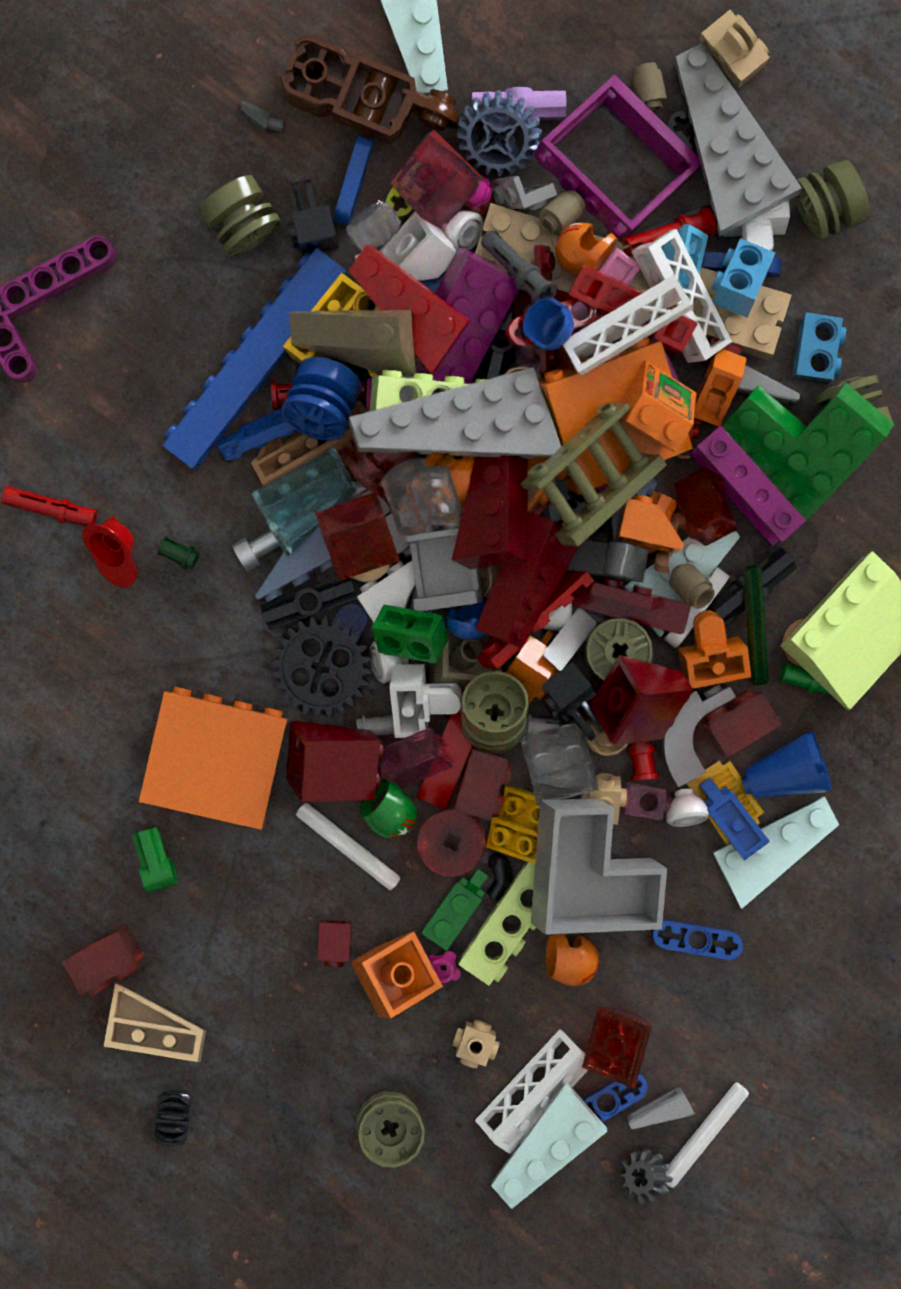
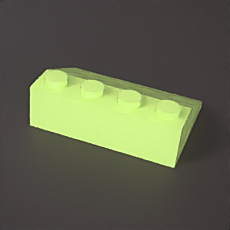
M873 551L855 563L780 645L848 711L851 710L901 654V580Z

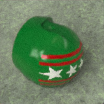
M388 779L380 780V787L375 791V800H363L360 805V815L376 835L386 839L403 837L413 829L417 821V808L412 799L402 791L398 784ZM388 789L382 802L371 812L377 797Z

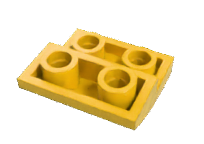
M505 786L500 814L498 817H492L486 847L535 864L540 800H550V798L514 786Z

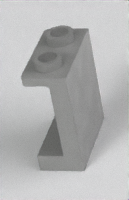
M460 521L443 524L444 530L432 532L431 526L413 528V535L404 536L405 542L410 543L418 598L413 599L414 608L417 611L475 604L484 601L479 569L470 570L452 561Z

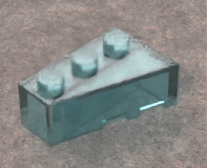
M333 447L251 494L275 539L288 557L358 489Z

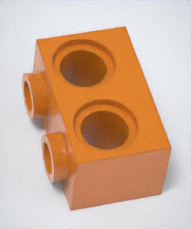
M724 349L713 355L696 392L694 418L718 427L721 425L742 381L746 357Z

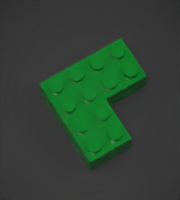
M845 383L805 426L763 388L757 385L725 421L722 427L807 521L887 437L894 423L849 384Z

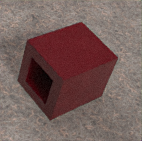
M320 920L318 961H325L324 966L343 967V962L350 961L352 921Z

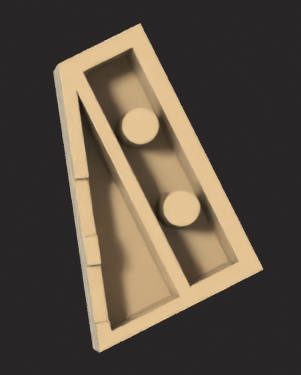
M115 983L103 1047L201 1062L206 1030L132 990Z

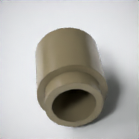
M654 62L634 67L632 69L633 76H631L634 94L652 112L663 107L662 103L667 101L661 70L657 68V64Z
M573 190L561 192L540 210L539 218L542 229L548 234L559 236L567 226L574 224L582 217L585 210L584 200Z
M681 564L673 569L669 585L687 604L700 609L712 601L715 594L712 589V583L693 564Z

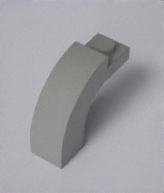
M718 684L705 691L703 694L706 698L702 700L697 691H692L689 700L684 704L675 718L674 724L662 739L663 761L676 787L679 788L706 772L693 747L694 730L703 716L736 698L730 686L722 688Z

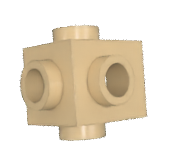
M609 773L589 774L588 786H582L581 799L599 798L614 808L613 824L618 825L620 807H626L627 789L621 788V777Z
M474 1020L473 1023L466 1021L463 1029H457L452 1046L457 1047L456 1057L461 1058L460 1063L472 1068H478V1065L486 1067L488 1059H495L500 1042L495 1041L496 1031L491 1029L492 1026L479 1020ZM474 1041L480 1042L482 1049L480 1051L470 1049L471 1043Z

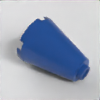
M811 731L799 736L745 768L746 775L741 776L746 794L752 793L754 798H766L831 791L832 784L829 773L819 751L820 746L814 732Z

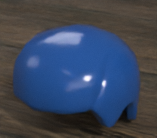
M550 297L539 299L529 307L523 321L524 335L537 347L545 351L561 348L569 340L574 329L573 316L570 310L559 301Z
M487 601L462 605L459 610L450 607L445 617V626L448 631L463 640L484 637L486 634L475 629Z

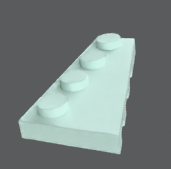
M380 0L408 75L415 78L416 91L426 95L429 94L431 89L448 93L437 0Z
M721 512L685 539L682 551L676 554L673 553L669 557L670 573L656 571L653 564L645 570L643 582L630 581L624 587L633 589L634 585L651 588L654 595L685 602L669 585L673 569L678 565L691 563L708 578L740 536ZM651 627L659 638L665 632V630Z
M823 796L761 827L760 829L770 842L745 861L731 843L712 853L739 907L742 909L839 826L826 798Z
M565 1081L559 1093L548 1104L542 1116L526 1134L525 1139L517 1150L512 1153L492 1180V1188L511 1209L514 1208L607 1132V1127Z

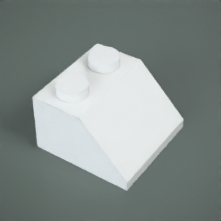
M419 209L410 216L380 250L382 254L418 281L439 278L443 272L447 271L457 251L445 235L444 229Z

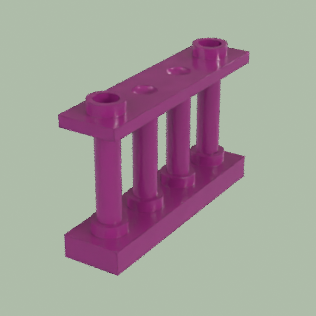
M721 425L689 453L690 457L771 547L779 540L782 543L806 522L802 515Z

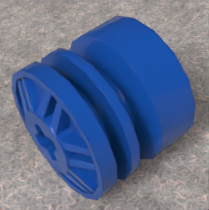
M322 357L304 359L300 363L293 379V387L288 391L287 399L282 405L281 415L286 423L305 436L326 441L339 439L345 432L346 423L351 415V410L355 407L362 384L358 376L351 369L337 361Z

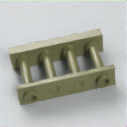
M608 402L602 405L596 411L597 415L544 463L534 466L528 472L529 476L521 483L524 489H542L563 519V527L555 534L562 545L578 547L667 465L661 455L641 453L620 421V418L631 409L628 403ZM609 428L631 460L630 466L620 474L597 440ZM586 448H588L609 480L608 486L600 494L596 493L575 461V458ZM564 468L586 500L585 507L578 514H574L552 481Z

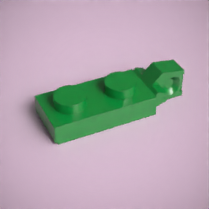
M478 867L469 880L462 876L459 882L456 881L421 931V934L447 951L481 903L485 892L480 887L487 879L488 874Z

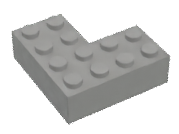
M599 798L540 800L531 923L545 935L662 929L667 868L652 858L610 859L614 808Z

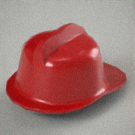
M114 516L109 517L100 525L91 524L86 526L82 532V540L90 551L103 577L118 587L127 588L133 585L137 579V569L131 556L134 548V537L129 529L119 523Z

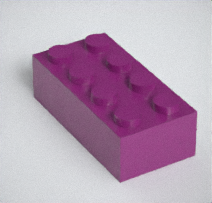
M460 246L435 294L468 318L470 323L432 375L433 380L445 382V376L463 377L464 384H470L519 289L515 285V278L503 266ZM414 353L416 373L431 374Z

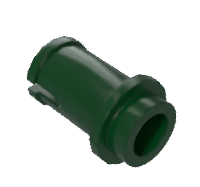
M166 536L161 541L157 551V555L164 556L181 564L183 569H193L200 555L199 552L195 551V547L191 546L188 548Z

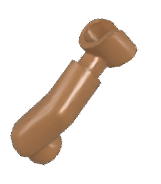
M681 512L673 513L670 523L676 533L678 528L689 531L692 515L682 514ZM658 550L654 569L659 572L670 573L669 557L673 553Z

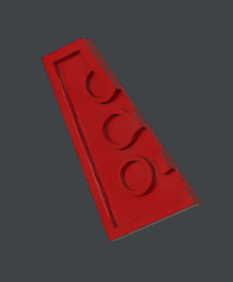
M366 244L349 269V272L380 310H411L414 353L431 374L435 373L470 323V320L372 245Z
M565 571L530 633L544 628L551 621L548 615L553 610L561 606L564 608L574 600L571 594L578 587L583 585L587 588L595 581L588 572ZM492 637L482 646L483 651L476 659L483 667L499 669L521 648Z

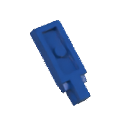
M281 409L240 426L239 432L218 440V448L225 460L229 461L240 458L243 452L252 448H262L275 438L280 436L287 437L296 430L286 423L281 415Z
M711 778L700 784V788L708 797L704 802L707 806V811L744 861L770 842L732 791L730 792L726 786L719 790Z

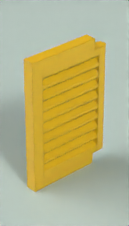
M718 760L707 767L704 774L686 783L689 789H693V794L704 802L708 797L700 788V784L705 780L711 778L719 790L726 786L730 792L732 791L756 824H760L757 817L761 816L764 811L752 793L746 794L741 776L731 761L722 765ZM709 816V820L724 843L728 845L730 843L712 817Z

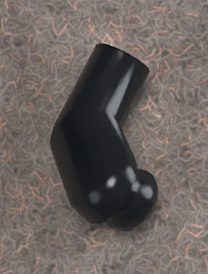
M494 853L488 859V866L493 869L495 880L486 894L500 901L513 881V872L510 860L506 856Z

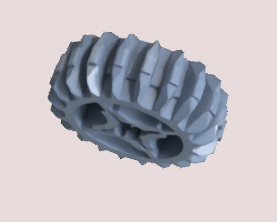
M500 90L496 91L494 99H492L488 92L483 94L482 101L475 97L471 102L472 107L466 106L464 108L463 114L465 117H460L458 121L461 129L457 131V138L462 139L459 144L460 150H468L465 155L466 161L473 158L476 159L474 163L475 169L480 168L481 165L486 166V175L490 174L492 168L496 169L499 177L503 175L504 168L511 175L515 173L516 166L523 170L527 164L526 160L532 161L534 159L533 150H536L540 144L537 139L541 137L542 130L536 128L540 123L539 117H531L534 112L533 106L523 108L525 103L524 97H521L517 102L513 101V92H509L507 98H502ZM495 113H504L509 115V117L501 118ZM479 119L484 123L483 128L486 131L480 142L475 134V123ZM520 125L524 134V142L518 148L515 145V138L512 134L515 132L516 127ZM494 131H496L497 133H501L502 131L505 132L504 136L502 134L493 136ZM497 149L500 150L503 154L494 153L490 150Z

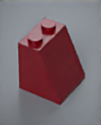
M619 655L590 706L611 744L619 745L660 740L664 738L669 728L674 724L675 718L689 700L693 689L682 671Z
M291 721L286 781L301 802L375 800V791L380 787L378 760H381L383 757V744L372 730Z

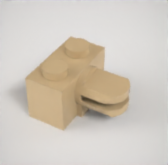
M731 10L727 11L705 29L698 40L699 44H704L721 71L736 89L740 88L763 69L770 59L766 45L757 38L744 18L739 14L735 16Z

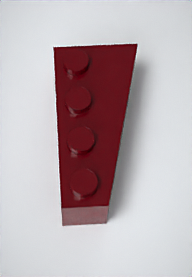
M501 455L500 457L475 456L452 561L470 570L527 561L528 489H524L521 483L528 477V458Z
M527 512V561L501 565L475 630L522 648L580 545L577 547L560 543L555 534L563 527L561 524Z

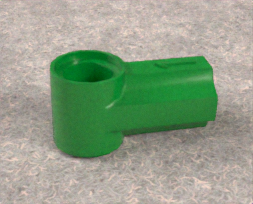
M153 827L132 834L131 836L141 865L139 866V872L145 891L151 893L178 884L176 870L171 858L167 856L159 827Z

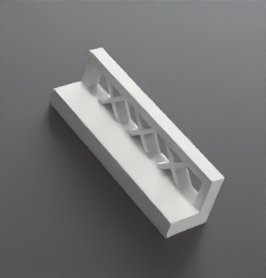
M677 229L670 230L654 242L640 245L632 250L650 288L672 275H675L678 280L679 270L686 272L689 277L688 289L683 288L691 304H693V299L695 298L700 300L703 305L702 317L695 316L693 310L684 314L698 322L682 352L688 363L705 361L732 342ZM671 241L675 249L673 261L666 258L661 248L662 245ZM678 302L677 304L673 305L672 308H676L683 302ZM708 326L715 329L720 339L712 346H710L706 338Z
M672 275L572 335L563 346L578 373L582 376L691 311L694 307L676 276ZM680 301L683 302L681 305L677 306L676 308H674V309H672V310H668V308L672 307L673 305L677 304L678 302H680ZM651 319L649 324H647L644 327H639L640 325ZM622 337V340L617 342L616 344H610L618 338ZM594 354V356L591 359L581 364V359H585L590 355Z
M559 1029L475 1121L495 1145L511 1154L525 1139L526 1134L542 1116L548 1104L559 1093L565 1081L573 1087L596 1062L581 1050L565 1032ZM563 1041L570 1050L562 1059H554V1050ZM538 1067H546L545 1077L540 1082H532L535 1070ZM517 1090H524L522 1102L519 1105H511L512 1095ZM495 1113H503L502 1123L494 1131L487 1122Z

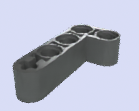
M585 540L581 543L566 571H586L590 575L643 582L649 551L625 543L610 541L608 543Z

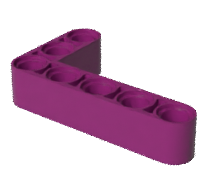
M103 236L91 237L0 286V336L6 332H11L12 334L11 343L8 346L0 347V363L8 376L18 382L26 383L31 381L37 373L36 362L13 320L114 265L117 253L108 239ZM99 246H106L108 248L107 255L100 260L94 259L93 252ZM71 261H79V271L72 275L67 274V265ZM46 275L52 276L51 286L47 289H39L40 279ZM23 290L25 292L24 300L20 304H12L11 298L13 293ZM21 359L26 360L27 368L25 372L15 374L13 370L15 363Z

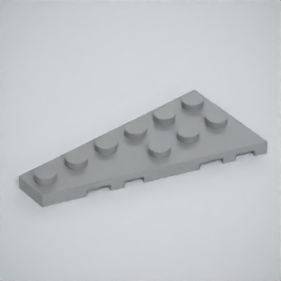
M700 43L675 57V67L682 94L685 96L688 117L693 127L694 140L704 179L708 185L711 197L710 203L712 210L715 212L717 230L720 237L798 196L801 193L802 187L704 44Z
M533 367L349 417L348 420L359 452L398 453L399 451L419 452V454H432V452L457 456L481 457L509 455L534 459V457H551L561 448Z

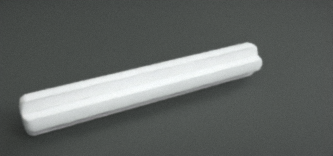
M304 803L296 813L299 819L388 890L394 889L400 881L398 874L309 803Z
M736 1082L732 1085L669 1164L671 1167L665 1173L666 1176L672 1177L673 1180L670 1183H665L666 1185L674 1188L748 1097L749 1092L741 1084Z

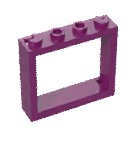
M615 74L541 140L533 154L540 166L552 173L566 191L573 190L577 192L585 202V210L589 214L594 215L605 226L608 233H613L621 242L624 237L631 236L685 185L701 167L699 157ZM602 104H605L677 175L632 220L620 211L556 147Z

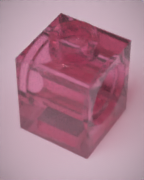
M627 782L626 807H623L622 813L662 821L663 814H667L671 804V796L666 795L667 789ZM646 793H652L656 798V804L650 810H643L639 803L641 796Z

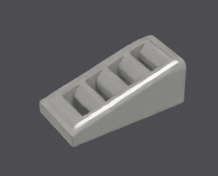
M745 366L742 381L735 393L749 396L759 385L782 404L793 406L800 398V394L748 366Z
M678 1087L630 1113L626 1119L631 1129H637L692 1116L695 1113L681 1087Z

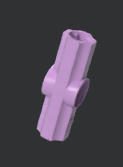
M512 87L506 89L505 92H501L502 98H507L508 93L513 92V101L515 102L524 97L525 103L523 108L525 109L529 106L534 108L531 117H539L540 120L566 119V91H533L528 87ZM472 92V100L476 97L482 101V96L485 92ZM488 92L492 99H494L496 92ZM495 113L501 118L509 117V115L504 113Z

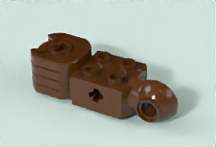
M312 35L294 41L296 51L294 50L288 59L286 66L287 77L285 75L280 76L284 96L291 106L318 117L332 114L333 121L390 145L401 137L411 113L419 115L418 120L436 130L444 131L446 127L453 129L459 127V117L454 107L456 99L451 95L436 89H431L428 95L416 91L414 77L359 54H356L354 59L347 57L341 47ZM315 74H321V78L317 80H312L309 77L313 76L315 78Z

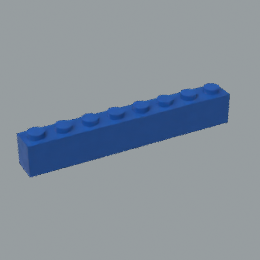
M318 248L312 254L308 251L297 265L300 270L293 278L288 276L278 289L281 294L275 302L269 301L263 307L259 314L262 317L255 327L250 325L240 338V341L243 343L236 352L233 350L228 352L221 362L222 370L217 376L211 375L202 386L204 393L197 401L191 400L183 410L182 414L185 416L178 426L173 424L165 433L163 439L166 441L162 446L195 472L218 444V440L225 435L288 354L283 345L291 336L289 312L311 311L341 273L348 277L347 271Z

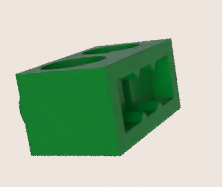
M383 604L372 626L378 653L437 664L448 641L442 615Z

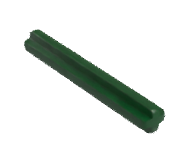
M758 565L744 567L743 580L751 670L750 681L753 685L759 686L765 685L769 681L762 570Z

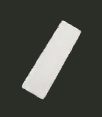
M578 608L572 615L571 620L565 624L543 652V656L559 671H562L597 625V622L583 609Z

